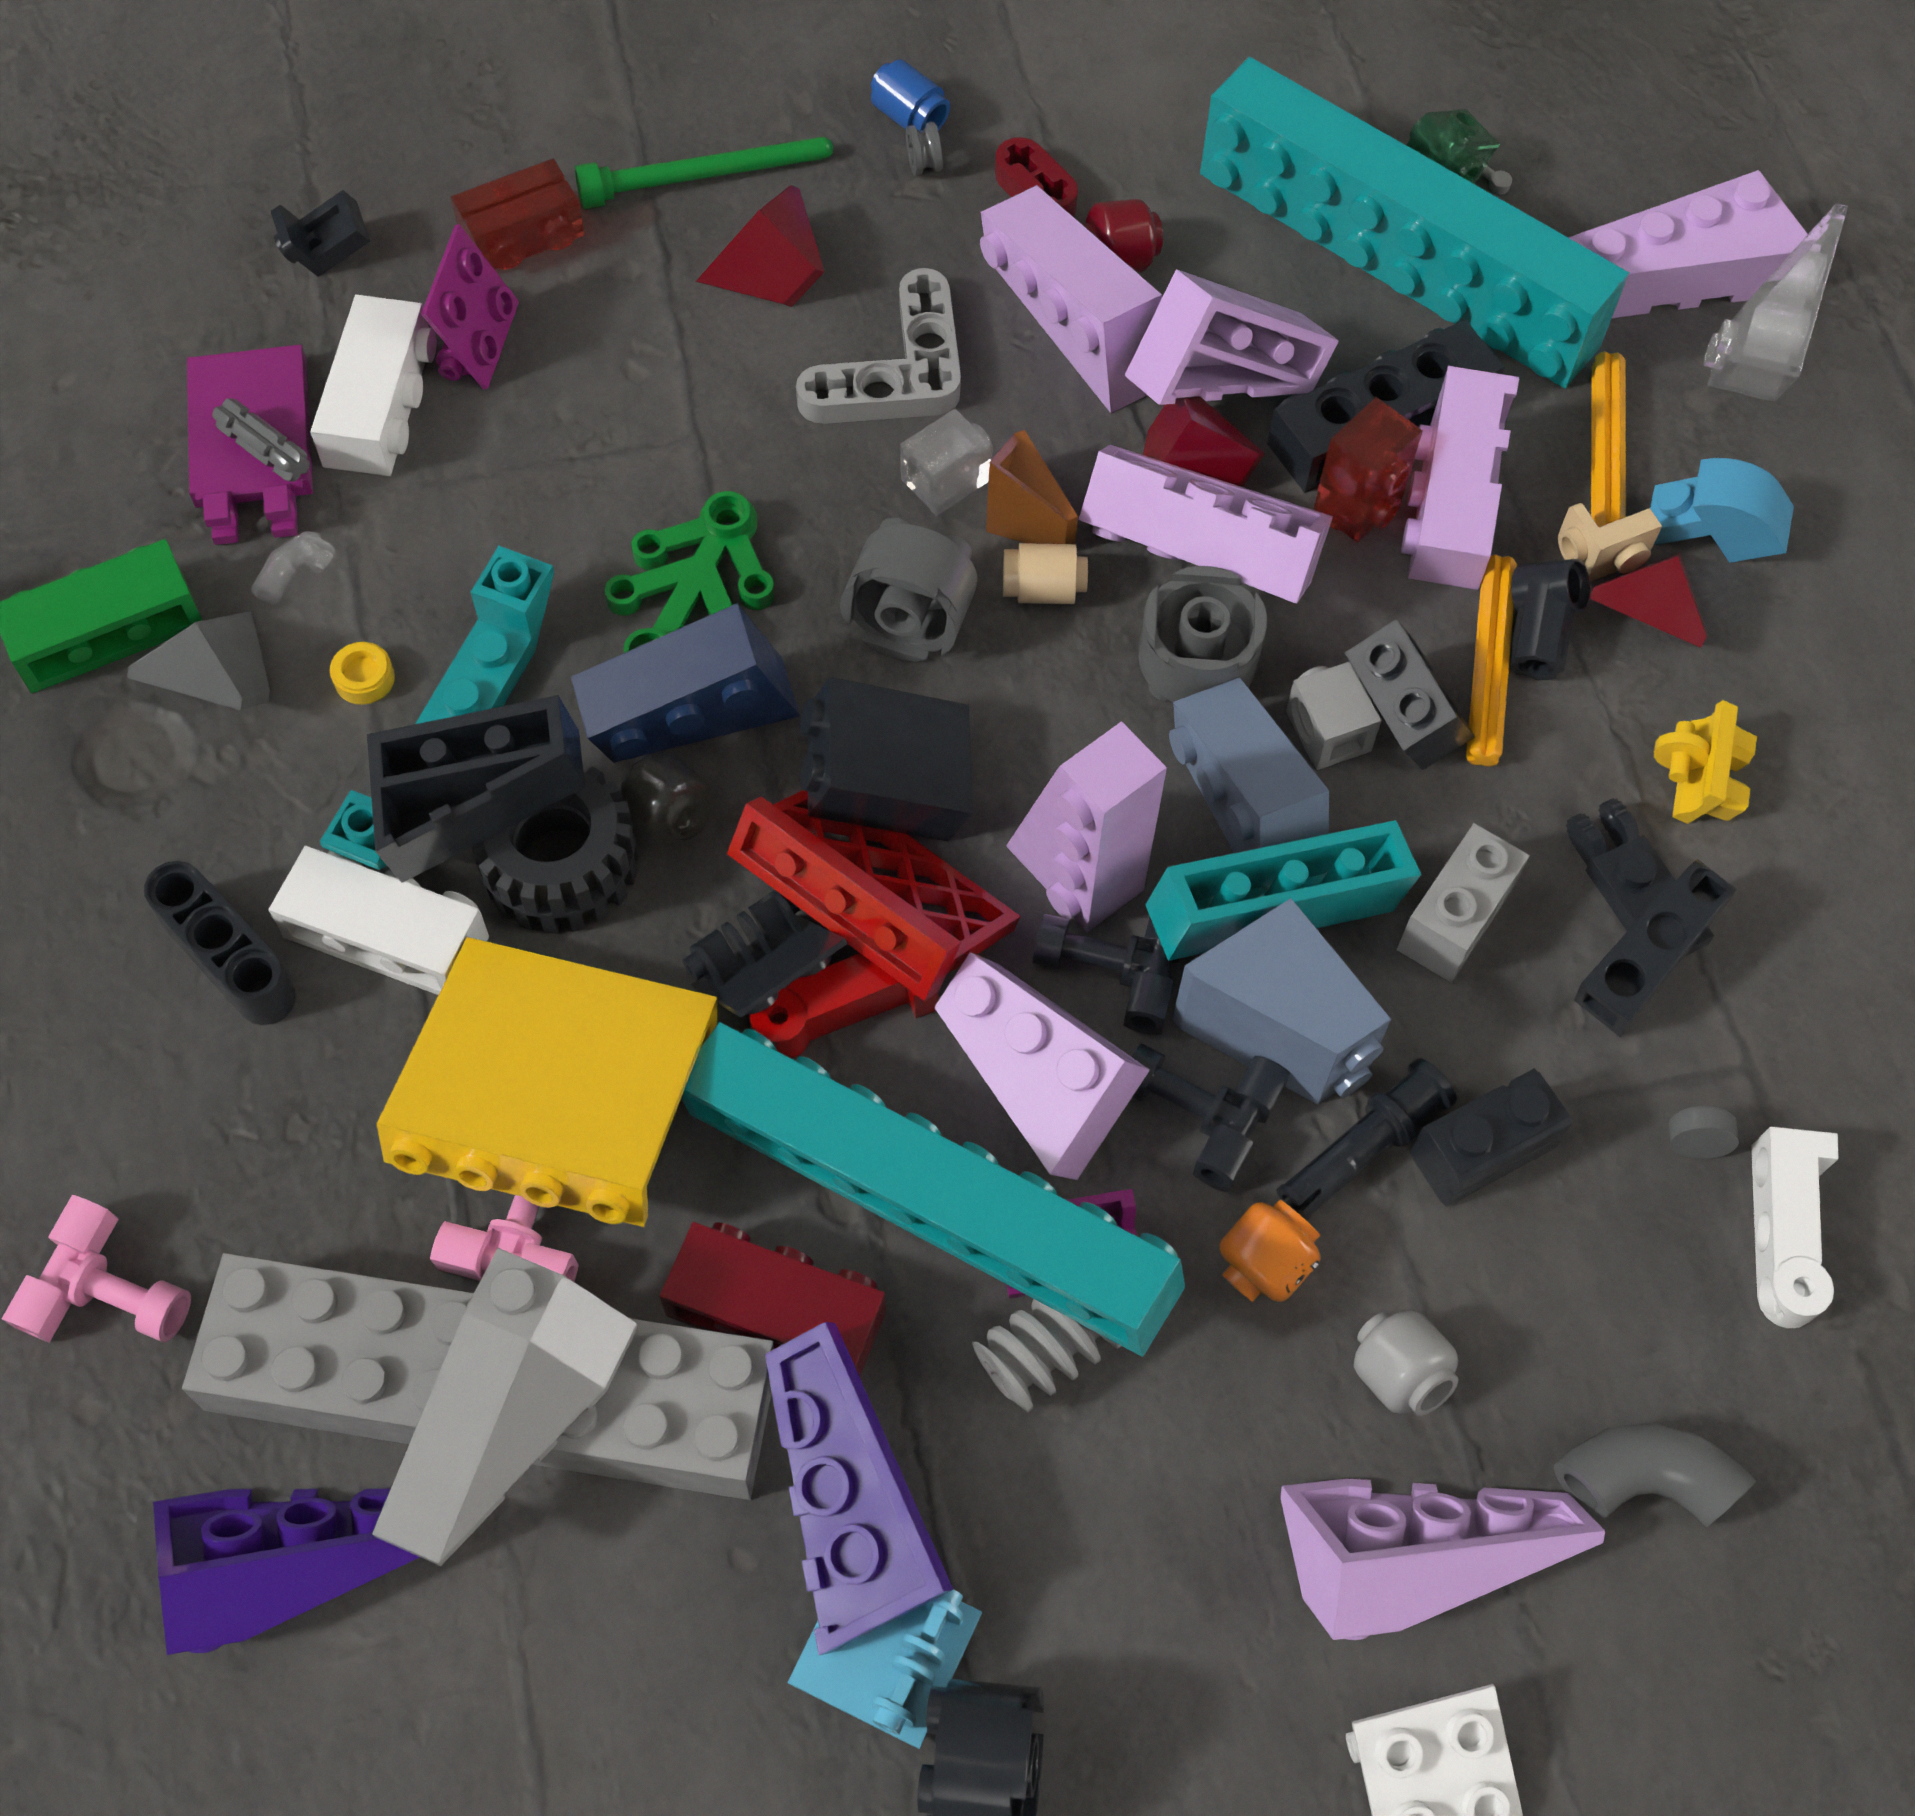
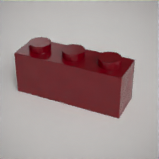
M692 1222L659 1295L665 1316L701 1330L773 1341L774 1349L824 1322L836 1323L859 1377L861 1376L886 1314L885 1292L877 1290L878 1285L874 1280L859 1272L848 1269H841L838 1275L817 1268L813 1266L814 1261L811 1257L791 1247L777 1246L775 1251L755 1245L750 1243L751 1238L747 1233L726 1223L715 1222L712 1228Z

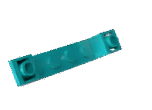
M498 545L470 592L478 620L415 724L505 705L536 651L554 576L553 565ZM350 790L319 842L322 848L380 870L387 865L375 852L372 798Z

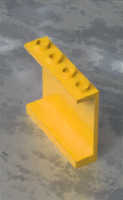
M466 937L377 1122L383 1160L385 1163L392 1164L397 1169L409 1174L421 1175L429 1173L457 1180L465 1187L473 1190L488 1191L493 1189L521 1196L528 1202L540 1207L561 1206L589 1213L592 1217L604 1223L619 1224L625 1222L644 1227L648 1218L647 1185L700 1048L717 1026V997Z

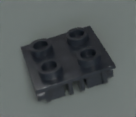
M776 890L771 891L748 907L754 920L745 911L737 914V920L750 942L749 945H746L742 936L731 923L725 922L721 925L723 934L717 929L697 943L689 947L691 954L682 959L687 971L696 980L691 984L694 990L717 997V1004L740 1018L745 1014H755L771 1006L778 999L781 989L799 977H808L823 970L831 962V955L848 944L844 937L796 915L802 909Z

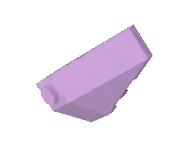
M1337 1479L1284 1485L1281 1489V1503L1302 1598L1333 1640H1361L1369 1635L1402 1631L1603 1543L1605 1530L1569 1493L1483 1488L1478 1492L1477 1499H1462L1438 1493L1436 1484L1413 1483L1411 1495L1371 1493V1480Z

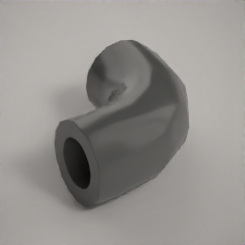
M1657 1422L1606 1428L1570 1449L1554 1464V1472L1562 1488L1586 1512L1599 1519L1607 1518L1622 1503L1636 1495L1653 1493L1673 1499L1688 1510L1705 1528L1727 1511L1757 1481L1739 1461L1703 1435Z

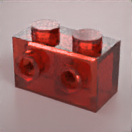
M1377 397L1373 399L1330 439L1313 510L1333 516L1330 527L1343 531L1357 543L1374 527L1379 530L1385 528L1393 520L1401 507V501L1412 471V465L1423 430Z

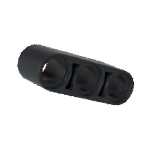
M182 861L166 862L156 867L146 879L144 896L171 938L249 1022L258 1025H269L284 1019L293 1009L296 994L295 988L276 954L197 868L190 863ZM192 895L184 904L172 907L177 899ZM231 937L224 946L217 949H209L218 939ZM271 979L264 989L248 993V989L257 981Z

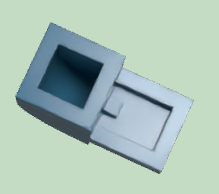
M1702 459L1698 477L1655 485L1650 509L1662 525V528L1654 544L1659 545L1711 535L1729 563L1783 554L1787 551L1794 506L1778 480L1763 468L1736 459Z

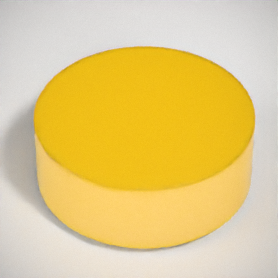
M356 642L349 644L336 653L330 664V676L337 693L344 700L353 704L364 705L374 703L385 697L394 684L395 672L387 652L374 643Z

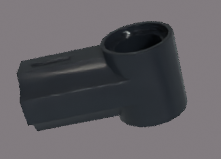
M1579 558L1520 564L1515 568L1511 581V594L1518 614L1511 646L1509 667L1517 675H1525L1535 680L1556 679L1558 673L1564 671L1574 613L1584 611L1590 595L1587 568Z

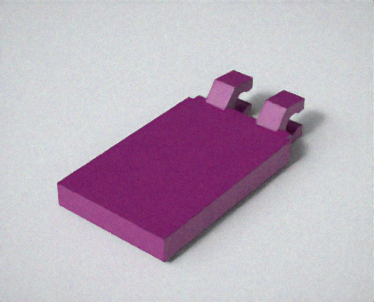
M302 344L187 357L189 494L195 508L203 507L205 524L207 527H212L211 532L214 545L239 542L237 503L264 500V513L267 520H272L271 531L274 538L298 535L296 496L313 494L307 359ZM227 398L237 399L250 409L248 413L257 414L286 436V441L294 442L306 452V460L310 463L307 473L301 474L297 481L294 482L284 480L273 471L274 467L266 466L235 442L237 438L232 439L216 427V420L212 416L214 408L221 406Z

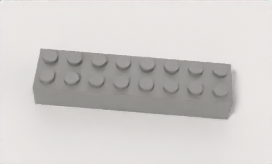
M223 1253L182 1390L204 1411L410 1444L461 1318L474 1293ZM629 1318L637 1323L638 1329L607 1392L590 1410L586 1408L556 1439L558 1444L542 1461L537 1459L532 1464L751 1500L772 1393L765 1354L774 1350L773 1341Z

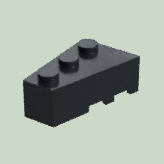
M559 695L367 734L375 852L401 883L585 787L579 729Z

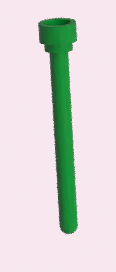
M817 137L610 171L608 166L598 167L597 162L574 165V172L581 207L583 210L605 207L606 200H613L615 198L614 193L827 159L832 155L834 146L829 138Z

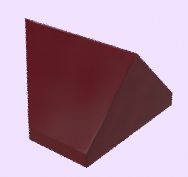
M790 185L759 209L695 282L792 307L825 272L800 189Z
M1198 396L1176 398L1175 404L1163 406L1148 430L1142 455L1243 487L1265 453Z
M1680 553L1597 584L1589 596L1590 599L1700 648L1707 637V631Z

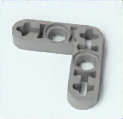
M919 268L905 274L900 281L899 308L905 359L823 364L804 370L797 378L796 383L797 406L802 416L814 423L827 424L935 416L953 410L960 401L961 372L950 287L945 276L934 269ZM920 293H928L931 300V312L921 313ZM934 333L941 336L945 342L937 348L927 349L919 346L915 340L922 334ZM938 369L939 384L942 390H931V386L928 383L929 370ZM874 382H884L894 389L892 394L884 398L870 397L863 390ZM853 386V398H847L846 387ZM827 390L828 398L817 399L816 391Z

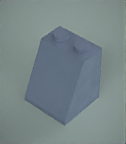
M1290 898L1185 965L1172 1020L1180 1030L1248 1067L1254 1056L1263 1057L1277 1063L1290 1073L1285 1087L1318 1105L1336 1092L1341 1098L1353 1094L1371 1078L1372 1072L1369 1069L1372 1062L1384 1049L1381 1041L1391 1018Z

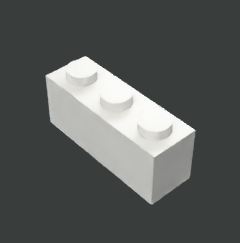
M355 294L310 431L323 467L391 476L397 454L405 453L409 439L407 421L411 408H418L423 393L421 375L425 362L431 363L433 361L437 345L435 330L429 328L426 319L421 314L423 310L422 303Z
M304 846L268 909L283 938L439 995L466 937L486 942L489 938L480 909L466 896L453 891H445L443 895L421 888L412 878L401 883L391 870H387L385 874L364 867L360 862L330 850L327 854L308 846Z

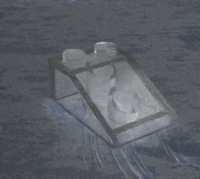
M1836 203L1744 304L1732 320L1724 319L1719 333H1713L1703 364L1705 367L1712 368L1707 386L1775 402L1799 378L1848 206Z

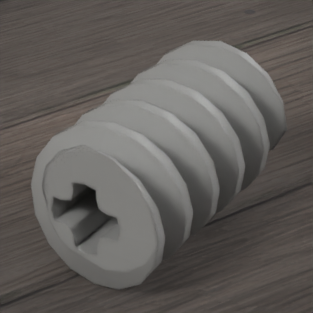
M1033 1299L1031 1305L1033 1316L1023 1310H1018L1011 1314L1009 1319L1011 1332L1001 1326H994L988 1330L987 1340L989 1349L979 1342H972L980 1363L1004 1396L1027 1412L1033 1409L1028 1390L1029 1386L1035 1384L1046 1394L1052 1396L1056 1393L1051 1376L1052 1370L1057 1368L1069 1379L1074 1380L1078 1377V1371L1073 1355L1079 1352L1096 1365L1101 1361L1095 1342L1097 1338L1102 1337L1116 1349L1120 1348L1121 1345Z

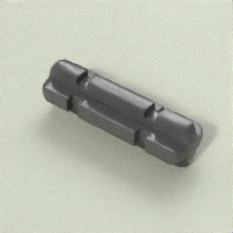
M227 398L221 406L214 408L212 416L216 420V427L232 439L237 438L235 441L237 444L266 466L274 467L273 471L284 480L294 482L297 481L301 474L307 473L310 463L306 460V452L294 442L286 441V436L257 414L248 413L250 409L237 399Z

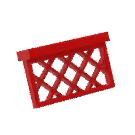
M801 790L775 804L770 803L762 796L746 803L727 852L730 857L828 930L844 937L851 947L924 1001L939 992L946 975L961 966L970 952L977 955L1013 932L1021 917L907 834L809 817L808 791ZM823 832L849 836L850 843L824 838ZM865 840L880 842L890 850L869 847L866 845ZM872 867L897 871L898 878L873 874ZM914 875L928 877L939 886L916 882ZM921 903L946 907L948 914L923 910ZM963 910L977 912L989 922L965 918Z

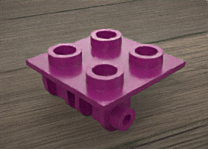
M460 224L455 225L421 314L444 341L442 350L438 352L436 357L439 374L451 381H457L463 375H472L484 390L488 389L519 301Z

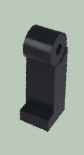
M1696 859L1677 880L1674 879L1584 979L1574 1001L1621 1038L1636 1019L1639 1012L1721 913L1737 889L1700 860Z

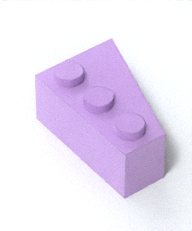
M1176 269L1124 376L1159 405L1175 404L1176 398L1200 396L1205 401L1222 400L1223 394L1247 393L1253 398L1309 393L1314 390L1339 340L1300 312Z
M1448 366L1430 426L1420 424L1415 443L1414 459L1423 460L1422 472H1413L1407 505L1417 507L1416 519H1407L1401 553L1411 555L1409 579L1479 589L1491 556L1502 484H1498L1502 451H1507L1511 432L1510 430H1504L1505 421L1513 398L1517 395L1519 377Z
M971 952L934 1007L1050 1175L1074 1180L1079 1178L1149 1072L1148 1068L1007 969Z

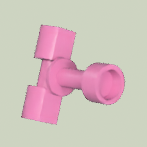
M72 1195L48 1236L51 1241L58 1245L39 1279L26 1275L4 1313L2 1320L20 1331L50 1343L70 1305L82 1307L94 1297L136 1315L135 1329L137 1332L165 1343L171 1340L183 1325L190 1308L191 1294L189 1291L164 1280L156 1282L148 1290L106 1272L107 1259L99 1253L119 1219L108 1209L87 1199Z
M517 1195L514 1196L506 1220H491L487 1232L444 1221L437 1233L430 1260L437 1270L481 1281L497 1248L560 1273L575 1282L579 1266L573 1254L540 1246L542 1237L532 1230L540 1206L534 1205Z

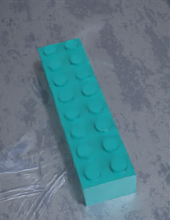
M1250 56L1211 95L1200 175L1209 179L1214 185L1233 193L1253 205L1260 212L1272 216L1299 232L1304 238L1318 243L1345 259L1350 265L1364 270L1391 286L1396 292L1406 295L1437 313L1442 319L1454 324L1466 319L1488 346L1500 350L1532 369L1537 375L1551 380L1564 389L1569 386L1601 347L1630 272Z

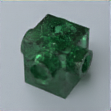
M1467 109L1426 112L1412 127L1409 134L1410 139L1406 146L1475 184L1500 146V143Z

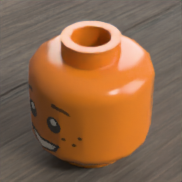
M1280 1199L1274 1206L1264 1202L1254 1203L1219 1243L1221 1256L1230 1265L1222 1276L1252 1303L1261 1293L1272 1301H1285L1319 1264L1321 1254L1314 1242L1321 1235L1300 1214Z

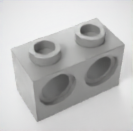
M1473 823L1411 915L1397 951L1452 983L1513 891L1530 855Z

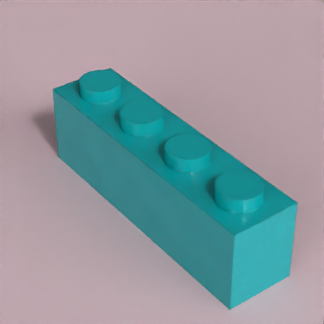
M1394 820L1167 867L1145 906L1166 957L1170 961L1206 953L1290 898L1315 928L1393 912L1419 879L1421 872L1397 821Z

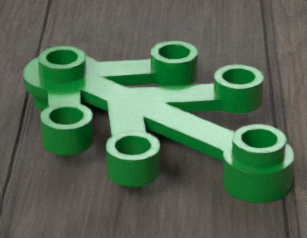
M733 491L718 492L706 501L701 509L699 518L659 531L653 529L642 530L633 537L631 548L634 562L638 567L649 571L633 576L621 574L609 579L604 588L609 610L620 616L631 615L641 607L643 598L674 589L653 628L639 629L628 636L623 647L624 653L682 628L700 596L703 598L709 615L732 606L717 570V566L726 550L740 575L738 591L742 605L750 610L757 611L763 610L772 604L775 597L773 579L769 573L762 570L750 543V539L756 533L758 526L757 513L753 505L744 496ZM727 521L735 522L731 525H721ZM701 543L693 557L664 565L668 560L669 551ZM647 546L659 548L656 552L650 554L641 552ZM752 586H762L765 588L759 594H752L747 591ZM621 591H629L633 593L630 597L626 599H617L614 597L617 593Z

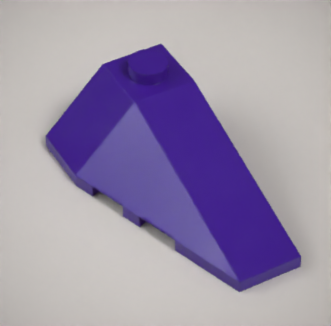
M226 1489L153 1501L158 1578L167 1655L187 1651L191 1653H207L225 1644L245 1641L420 1558L372 1535L391 1489H365L357 1493L351 1501H329L319 1498L318 1489H294L290 1497L291 1502H253L252 1489Z

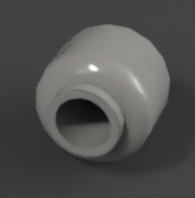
M1405 1310L1390 1315L1388 1312H1381L1367 1321L1359 1331L1357 1340L1361 1344L1355 1354L1354 1368L1359 1378L1391 1412L1398 1414L1414 1412L1416 1415L1423 1416L1441 1406L1454 1392L1459 1381L1455 1374L1458 1366L1457 1352L1423 1314L1412 1310Z

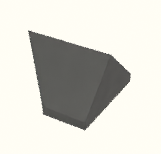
M252 611L195 622L131 664L128 668L127 678L238 710L268 703L270 687Z

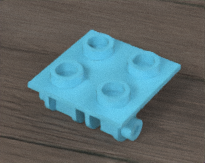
M953 1589L829 1654L820 1656L818 1655L814 1629L819 1628L817 1621L788 1680V1684L920 1750L927 1734L926 1717L930 1689L932 1686L947 1687L949 1680L953 1678L982 1611L961 1602L963 1595Z

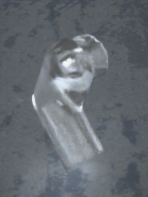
M315 531L300 533L271 552L251 588L252 593L265 603L278 604L295 572L302 564L305 563L315 572L323 571L335 553L334 546L330 542L322 540L320 538L321 533Z

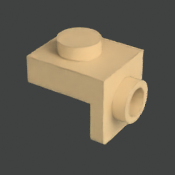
M1579 503L1569 507L1558 534V544L1565 560L1579 558L1583 561L1587 568L1590 582L1616 571L1624 574L1642 566L1651 555L1650 551L1662 525L1649 508L1598 527L1585 506Z

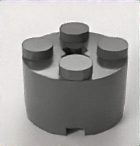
M899 518L885 519L882 521L879 529L873 532L866 540L841 596L840 610L843 619L849 627L853 620L865 632L862 641L869 647L892 658L917 662L927 660L929 652L942 649L941 655L947 653L955 643L977 587V573L970 560L972 556L970 545L958 536H943L928 528L910 525Z
M1192 566L1173 573L1171 580L1159 588L1157 585L1149 594L1144 610L1138 659L1141 671L1148 682L1149 691L1155 698L1164 702H1174L1239 677L1247 687L1250 686L1257 671L1267 629V613L1265 605L1257 592L1254 597L1250 591L1241 585L1242 578L1231 571L1218 567Z

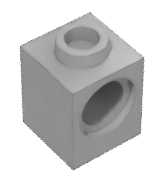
M1350 661L1331 668L1326 666L1314 667L1303 673L1293 682L1286 713L1316 771L1372 751L1381 719Z

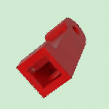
M859 953L829 965L814 975L797 978L779 991L778 999L771 1006L758 1013L750 1014L752 1029L766 1037L776 1047L777 1052L793 1059L803 1053L809 1042L813 1039L909 1003L916 1019L935 1012L936 1009L934 1007L939 1001V995L936 993L924 1001Z

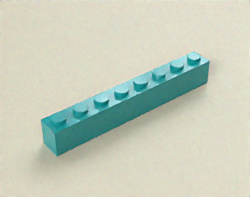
M719 1022L700 1048L681 1097L691 1116L1141 1357L1145 1355L1185 1289L1181 1259L1178 1258L1177 1252L1164 1240L1149 1233H1142L1140 1237H1137L1117 1226L1113 1217L1100 1207L1088 1202H1082L1077 1206L1057 1196L1056 1190L1041 1177L1026 1171L1022 1172L1020 1176L999 1166L996 1158L981 1146L972 1142H964L960 1146L941 1136L939 1129L926 1118L911 1112L907 1113L904 1117L886 1108L884 1102L866 1087L853 1084L849 1089L835 1082L827 1071L813 1060L804 1056H798L796 1060H793L777 1052L776 1047L766 1037L754 1030L745 1029L743 1033H740Z

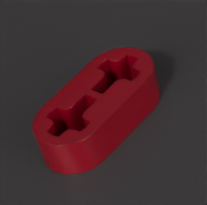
M1015 137L1005 140L998 146L995 156V179L1010 197L1037 185L1074 217L1077 209V183L1038 143L1028 138ZM1029 165V171L1024 166Z

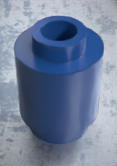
M898 59L892 63H886L873 76L871 81V102L873 106L906 130L907 126L915 125L917 130H922L926 127L927 122H935L939 131L944 125L950 113L951 105L945 98L943 89L908 62Z

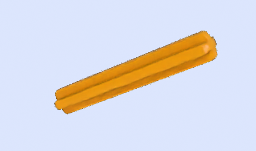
M1606 351L1600 352L1596 355L1595 362L1592 365L1591 517L1598 527L1626 517V360L1619 352L1612 354Z
M1497 554L1490 556L1481 581L1469 728L1475 738L1467 742L1466 758L1469 763L1486 767L1497 765L1503 749L1514 610L1511 581L1513 572L1517 567V563L1512 557H1501Z

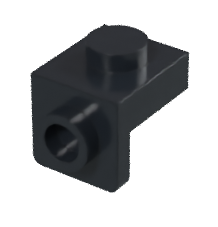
M344 190L301 219H298L282 205H278L271 210L277 231L274 235V240L282 255L293 264L299 262L318 277L370 242L358 203Z

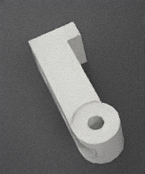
M1769 1127L1751 1145L1757 1298L1760 1309L1766 1318L1774 1324L1788 1329L1800 1328L1824 1312L1833 1300L1834 1287L1832 1279L1825 1268L1821 1266L1819 1176L1838 1160V1134Z

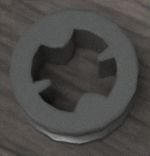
M927 122L926 127L922 130H917L915 125L907 126L906 144L913 175H922L925 168H932L935 173L942 172V148L935 122Z

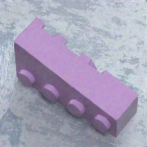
M1759 170L1568 237L1630 272L1612 318L1648 314L1652 306L1665 304L1676 305L1678 310L1699 307L1703 299L1725 296L1729 297L1731 303L1753 300L1756 292L1776 290L1778 296L1797 294L1819 250Z
M1037 185L982 211L981 218L984 236L980 239V247L985 260L992 268L999 272L1109 412L1113 413L1147 396L1146 393L1124 375L1157 310L1162 294Z
M1122 721L1058 767L1006 845L1047 889L1046 894L1053 908L1065 919L1070 920L1074 918L1087 933L1144 891L1167 767Z

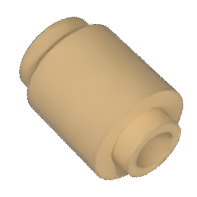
M1019 543L1018 549H1004L1003 597H1017L1018 603L1075 604L1076 592H1087L1088 557L1077 556L1076 544Z

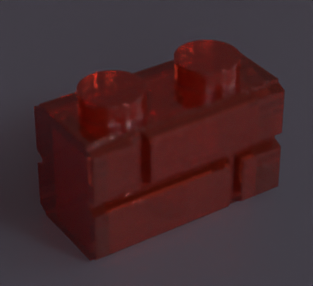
M554 158L450 197L456 223L461 225L494 270L514 268L523 259L549 249H564L572 244L575 239L585 235L578 199L569 183L565 181L564 175Z

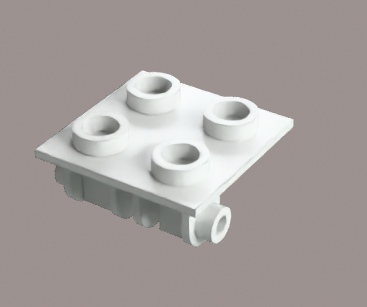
M1493 1684L1352 1721L1353 1732L1346 1733V1742L1353 1762L1361 1763L1372 1816H1523L1497 1693Z

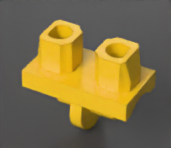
M1722 700L1716 704L1715 712L1711 716L1704 719L1691 720L1690 722L1680 721L1676 724L1675 732L1661 735L1655 741V760L1662 766L1669 768V779L1677 782L1673 818L1689 824L1700 816L1708 814L1729 821L1748 808L1751 788L1729 777L1730 769L1737 772L1750 763L1755 755L1757 736L1736 725L1738 706Z

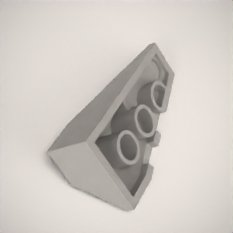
M497 1248L461 1318L372 1535L442 1566L505 1499L504 1494L537 1459L542 1461L558 1444L556 1439L586 1408L590 1410L607 1392L638 1329L637 1323L566 1276Z

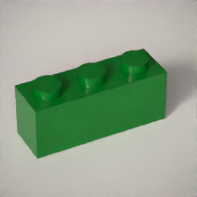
M166 538L150 545L136 547L126 554L92 567L78 569L66 577L37 588L20 591L10 598L0 601V635L11 663L31 694L166 642L193 623L203 621Z

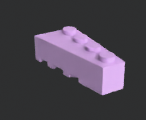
M1108 445L1098 452L1079 516V520L1093 525L1092 532L1100 537L1124 542L1128 538L1148 546L1147 550L1164 558L1182 559L1198 566H1212L1231 571L1242 578V583L1296 604L1311 584L1333 516L1113 445Z

